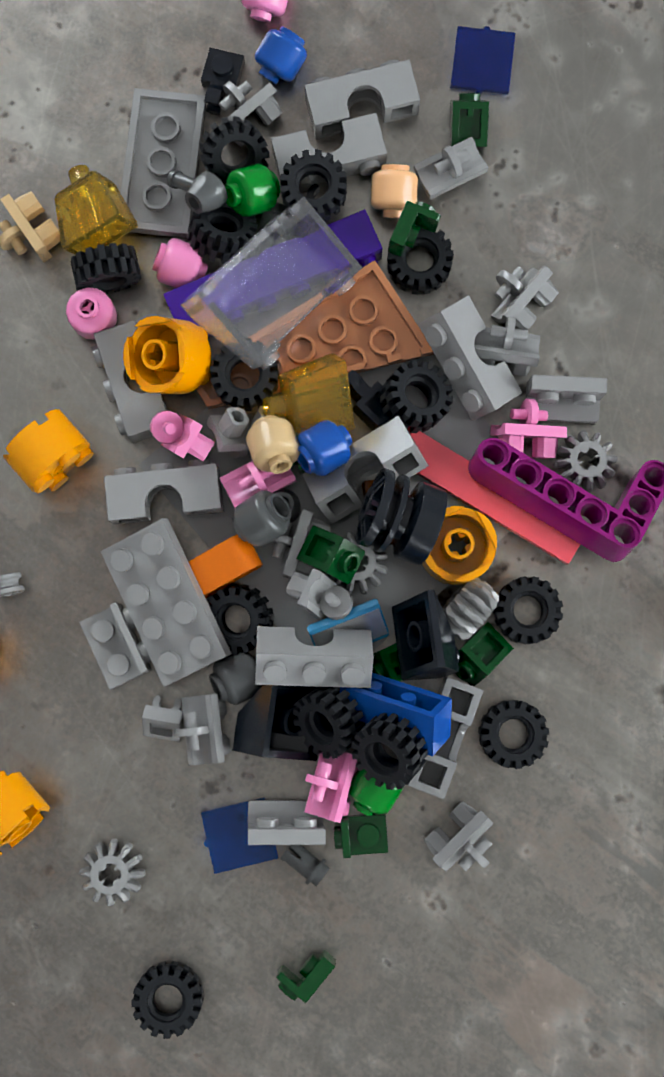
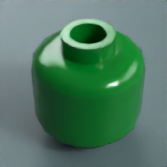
M255 164L235 169L227 177L225 188L228 199L226 203L242 217L270 211L276 205L280 195V183L276 174L266 166Z
M365 769L357 770L352 778L349 794L354 800L353 806L367 816H372L373 813L387 814L394 806L404 787L397 789L395 786L393 790H387L385 783L378 787L374 785L376 781L374 777L369 781L364 777L367 773Z

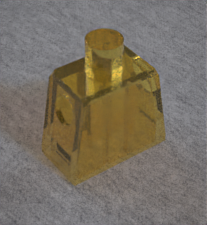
M77 165L68 171L71 185L57 193L54 199L60 240L64 250L76 256L77 252H86L85 249L89 247L95 249L100 244L108 246L138 227L137 221L117 186L111 180L97 171L90 172L86 165Z
M333 353L282 373L279 376L281 394L263 398L265 415L285 417L292 424L296 433H301L323 420H329L337 426L343 425L348 431L355 429L346 360Z

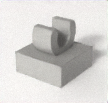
M157 695L153 699L152 706L145 705L142 716L143 736L180 742L181 737H176L175 729L183 728L181 700L175 699L172 709L162 708L161 696Z

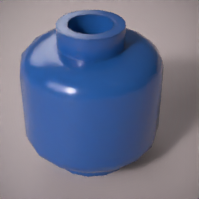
M281 26L279 30L270 29L254 55L256 62L261 66L258 73L276 85L280 79L285 82L293 81L307 58V51L303 47L305 41L284 26Z
M323 420L301 432L297 437L300 444L298 448L300 455L297 461L308 474L328 475L346 464L350 459V445L353 441L350 433L343 425L337 426L329 420Z

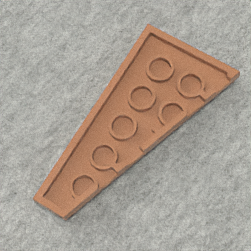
M375 260L249 338L254 344L257 341L263 344L266 350L269 349L274 360H276L279 371V386L273 394L345 377L351 370L361 373L434 355L424 334ZM250 362L239 363L231 372V382L241 389L251 388L259 380V369ZM210 378L205 385H200L196 389L209 410L227 406L215 392Z

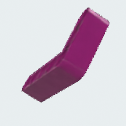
M497 438L483 440L468 464V471L476 482L611 562L623 560L641 542L664 498V463L658 460H650L643 464L627 483L615 507H612ZM484 458L490 459L495 465L488 463ZM516 477L522 478L526 484L518 481ZM549 496L555 498L559 504L550 500ZM631 508H634L638 514L633 512ZM582 516L587 517L590 520L591 524L587 523L582 518ZM614 535L621 538L623 543L619 542Z

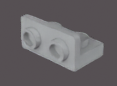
M532 375L527 382L526 399H535L539 410L548 411L547 421L597 423L599 421L600 400L607 394V378Z
M116 602L111 604L110 608L79 622L110 690L152 671L149 664L151 659L143 642H139L135 634L134 628L136 627L127 607L123 608L121 603Z
M250 800L248 802V845H326V829L323 825V818L304 812L307 800Z

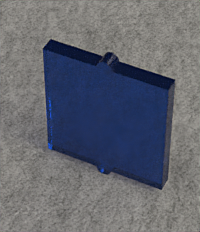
M458 26L450 88L473 90L481 94L482 92L508 95L516 33L490 30L489 26H485L483 29Z
M265 797L253 800H265ZM249 801L201 812L207 838L204 841V845L209 847L214 874L279 858L276 845H248Z

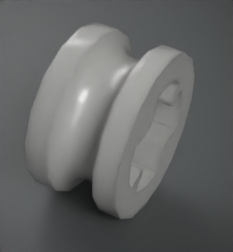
M20 572L0 575V598L25 591L24 586L19 584V579L22 577Z

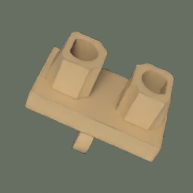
M30 191L13 200L10 194L1 198V202L17 224L11 226L8 220L0 222V229L3 232L0 235L1 249L10 250L14 248L18 255H22L27 251L23 243L27 238L43 263L51 259L52 255L48 250L57 245L63 239V236L51 219H48L35 229L32 228L29 221L45 211L33 192Z

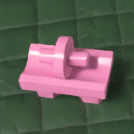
M525 399L520 409H511L510 418L519 420L520 424L502 423V425H491L490 436L498 437V439L522 453L524 438L532 439V458L536 459L556 458L558 439L567 438V427L537 425L538 421H547L548 411L539 410L535 399Z
M165 410L158 412L151 420L150 431L153 437L162 442L161 446L183 459L188 452L204 461L215 443L199 433L203 425L182 414Z
M253 461L219 478L235 509L240 503L261 490L274 493L297 482L291 469L281 474H274L259 470L255 467Z
M345 752L335 759L332 756L329 759L323 758L322 753L319 755L315 774H307L305 779L306 782L312 783L305 813L341 823L342 816L348 815L351 805L348 793L352 778L358 770L356 767L357 759H353L351 753Z

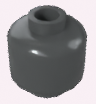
M261 490L236 507L234 512L235 531L243 541H247L256 547H263L287 532L290 525L291 509L281 495Z
M240 650L238 655H229L215 662L213 673L209 675L211 686L215 694H218L219 700L221 702L227 700L233 705H239L252 698L263 686L255 685L256 656L252 657L248 652L243 653V650Z

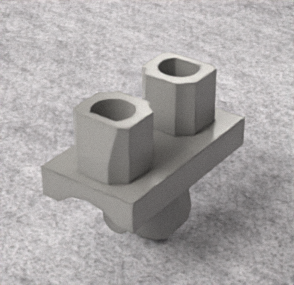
M231 81L223 85L227 97L219 102V106L224 112L233 105L237 108L236 111L227 117L229 121H233V116L240 117L244 122L245 117L254 111L264 125L267 126L282 114L277 101L272 96L276 89L270 82L248 101H246L244 96L252 90V87L247 81L243 82L239 87H236ZM234 141L240 147L245 145L241 141Z
M470 137L456 145L443 148L441 152L415 164L413 169L429 200L486 173L488 166L479 154L474 139Z
M546 265L542 266L540 270L531 268L527 273L519 266L512 274L501 270L496 276V280L501 287L495 293V296L503 302L490 317L498 324L506 323L508 317L516 318L515 329L528 330L537 318L526 307L529 301L533 299L540 307H545L559 293L549 280L553 272Z
M508 317L505 327L492 325L491 328L487 327L476 335L474 341L475 351L480 360L485 364L494 366L495 361L502 362L505 360V362L509 363L508 367L512 375L526 376L531 366H538L540 335L528 334V330L515 329L516 318Z
M271 405L260 406L256 413H246L240 407L227 408L224 415H210L206 423L208 428L215 434L219 452L229 451L233 458H244L249 451L246 435L253 423L267 415L277 417L278 415Z
M302 510L294 538L289 537L293 525L290 523L287 532L272 541L275 545L271 556L282 559L285 547H291L282 573L283 577L291 579L294 572L309 576L312 569H315L296 559L313 525L330 532L331 526L319 519L313 518L314 512Z
M312 569L309 576L294 572L286 588V593L299 599L297 604L319 621L327 617L332 620L343 619L349 615L353 607V597L343 587H339L323 572Z
M218 694L181 698L184 728L175 729L176 737L186 738L188 766L225 762L224 756L231 752L230 740L221 731L220 720L224 719L227 714L225 701L221 702L218 699Z
M461 802L449 815L461 830L450 839L441 828L437 827L424 840L435 856L432 860L446 872L466 851L468 853L458 862L465 871L475 861L483 868L489 864L482 854L492 843L484 836L475 846L473 844L494 823L481 810L477 812L466 803Z

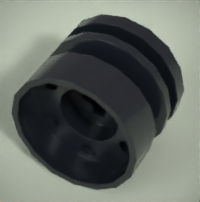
M383 468L375 477L362 502L358 517L356 542L358 545L369 547L374 541L375 551L384 552L394 539L393 554L395 558L416 565H422L428 558L439 536L447 508V492L445 489L421 481L409 495V477L402 474L395 480L394 471Z

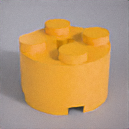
M149 316L140 320L134 326L138 328L132 337H127L123 349L125 370L130 379L135 380L143 391L183 395L194 391L200 385H205L209 381L211 348L207 331L203 327L187 320Z
M54 409L45 413V416L49 419L39 425L34 420L23 428L7 445L6 450L9 454L3 455L5 461L31 491L37 494L47 488L52 492L59 489L69 479L66 473L75 465L77 467L84 465L94 455V452L90 449V443L60 409Z
M464 506L447 507L436 543L428 558L422 563L425 570L439 582L450 585H462L481 576L489 569L496 554L497 535L492 523L484 514ZM452 537L457 542L462 540L465 542L466 546L462 549L463 555H460L457 551H450L448 546L452 543Z
M2 770L0 771V847L8 843L13 848L41 823L44 817L40 814V811L49 812L50 806L21 772L7 775Z

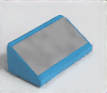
M375 598L352 607L349 615L343 619L332 620L327 617L307 627L314 646H322L331 642L333 639V629L371 630L372 643L389 635L381 607Z

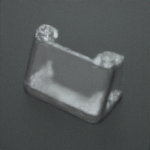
M303 196L266 224L190 294L180 306L191 319L251 369L261 367L265 370L280 357L277 351L281 346L280 341L326 297L335 292L338 296L347 292L356 283L353 276L362 269V266Z

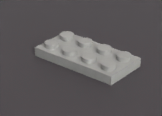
M134 88L116 223L118 231L187 238V231L193 213L185 200L187 191L169 187L167 177L174 169L181 171L189 177L195 179L197 177L200 142L202 143L206 111L204 95Z
M162 518L100 551L163 687L232 654L168 518Z

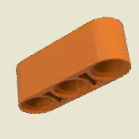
M237 534L188 561L205 598L217 593V591L226 588L263 566L254 546L247 541H243Z

